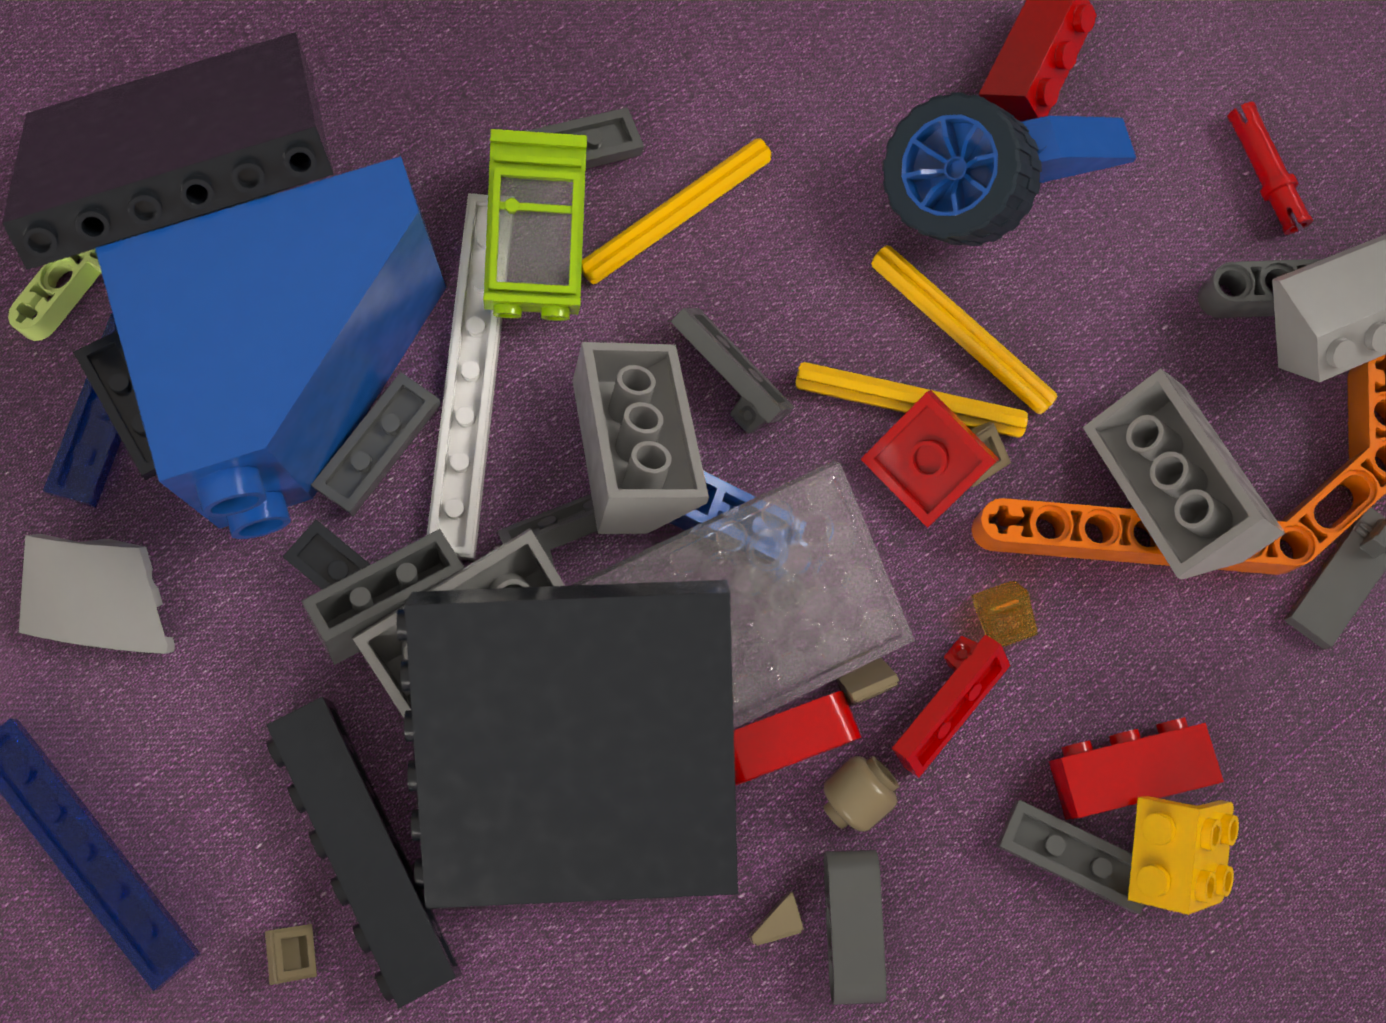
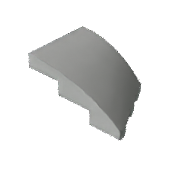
M45 534L25 535L19 633L65 643L114 650L160 654L172 653L175 650L173 637H165L157 607L163 605L159 589L152 579L153 568L145 546L113 539L77 542Z

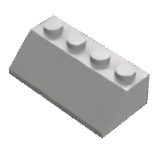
M1386 234L1272 279L1278 368L1317 382H1322L1386 354Z
M582 342L572 381L598 534H647L707 504L709 495L676 345Z
M1161 368L1083 427L1177 578L1183 580L1242 563L1285 534L1276 518L1186 388Z
M529 528L428 591L565 585L534 533ZM397 609L354 635L352 639L404 717L405 711L411 710L410 691L403 692L401 689L400 666L402 660H408L407 640L399 641Z

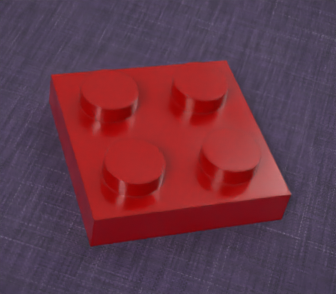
M930 390L885 433L861 460L928 528L984 475L999 458Z

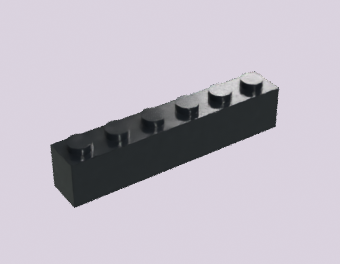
M320 697L267 724L266 726L272 739L266 741L269 753L279 768L286 767L293 784L287 787L290 798L298 812L301 814L307 812L314 830L309 832L311 843L318 856L322 860L328 857L336 876L331 878L332 888L342 906L345 907L350 904L358 921L352 927L355 938L365 954L372 951L380 968V971L375 973V979L385 1000L390 1002L394 999L399 1009L462 975L432 909H425L424 892L422 889L417 890L415 887L414 871L333 702Z

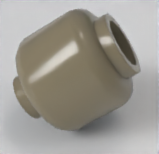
M853 756L824 782V793L828 802L823 808L829 818L839 828L844 829L849 825L860 832L869 831L897 806L898 800L895 790L899 788V784L892 773L876 757L872 756L867 760L861 756Z

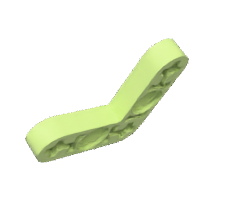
M95 249L45 264L9 309L8 319L11 326L29 340L39 341L49 337L59 327L99 275L102 274ZM80 258L82 261L78 264L77 260ZM73 271L70 280L64 286L56 288L59 278L65 273Z

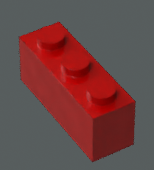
M1026 0L979 92V96L1012 114L1020 122L1048 116L1052 106L1058 100L1059 92L1070 70L1076 63L1077 55L1088 33L1094 27L1097 15L1090 1Z
M1186 717L1156 724L1158 734L1141 738L1138 729L1110 735L1111 746L1093 750L1091 740L1061 747L1064 757L1051 760L1049 764L1065 820L1138 803V797L1162 798L1223 783L1224 780L1206 723L1188 727Z

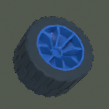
M951 92L950 95L942 96L940 94L931 97L929 101L923 104H918L895 127L896 131L892 138H889L885 159H883V186L885 193L889 197L891 208L902 218L901 221L908 227L918 230L920 234L949 244L973 247L1003 238L1004 234L1013 231L1021 224L1020 221L1023 217L1029 214L1033 207L1034 198L1039 193L1042 164L1041 160H1039L1037 152L1039 149L1036 141L1031 138L1027 127L1015 119L1012 114L983 97L974 94L970 96L962 92Z

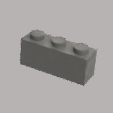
M438 529L307 597L301 602L312 627L333 664L336 665L360 652L352 639L354 635L405 605L411 592L428 591L464 569V566L442 531Z

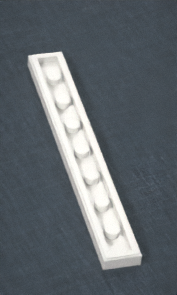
M468 193L427 535L440 529L459 560L475 561L502 318L493 316V310L484 309L488 195ZM500 196V201L505 202L507 199L514 197ZM500 210L497 282H507L514 214H509L506 210Z

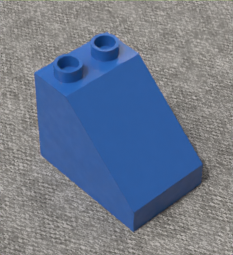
M401 156L95 248L159 482L219 529L229 526L231 536L235 539L261 537L283 529L291 522L287 507L314 498L317 491L311 484L364 419L446 290L428 230Z

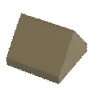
M312 924L265 931L270 985L317 976Z

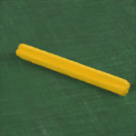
M760 138L748 143L582 259V274L591 284L600 282L769 163L772 155L769 147Z
M886 245L877 252L872 260V267L1037 414H1042L1056 401L1057 393L894 248Z
M802 362L798 367L795 386L799 390L906 413L927 391H930V389ZM932 390L967 427L974 428L988 422H993L998 434L1016 438L1022 437L1026 430L1028 413L1024 410Z

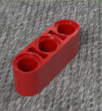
M844 691L826 695L734 730L735 786L862 738Z

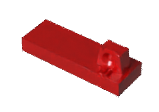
M986 634L978 643L964 636L958 638L944 656L947 665L955 672L892 747L903 767L918 778H920L1010 667L1002 645Z

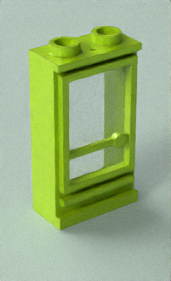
M491 129L483 302L485 310H493V316L520 318L522 317V312H539L542 319L566 321L570 319V314L579 315L581 304L587 135Z

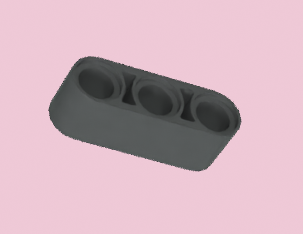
M1322 259L1224 263L1200 287L1197 297L1199 306L1206 314L1216 318L1275 316L1273 293L1267 288L1266 283L1273 286L1272 279ZM1219 284L1228 287L1233 296L1223 293Z
M825 851L824 889L829 987L832 1005L885 1003L887 992L880 866L877 851Z

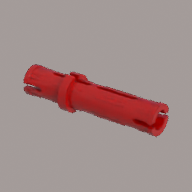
M1244 103L1240 106L1248 120L1247 123L1243 116L1239 114L1237 108L1233 109L1227 115V118L1231 122L1263 186L1260 190L1263 200L1270 201L1283 228V233L1285 235L1296 233L1299 230L1291 216L1292 213H1294L1303 229L1313 222L1312 216L1309 215L1296 190L1299 182L1294 174H1288L1257 110L1256 103Z

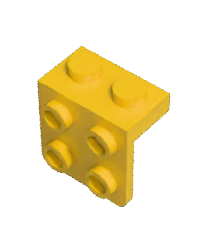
M1149 796L1138 797L1128 901L1187 915L1221 903L1224 896L1227 897L1230 894L1234 880L1233 868L1228 866L1230 846H1233L1236 842L1239 830L1238 817L1233 815V803L1219 800L1195 806Z

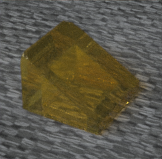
M1009 581L972 595L973 604L985 634L999 642L1002 647L1038 635L1029 592L1018 582Z

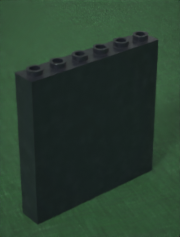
M296 32L26 113L2 225L26 270L334 175L312 74Z
M727 580L411 592L404 608L397 611V635L399 641L407 640L408 660L401 661L400 682L402 691H410L411 710H406L404 714V736L406 742H414L415 760H409L407 781L409 792H417L418 809H413L411 814V836L413 841H421L422 858H416L414 880L417 890L424 889L425 909L738 894L730 590Z

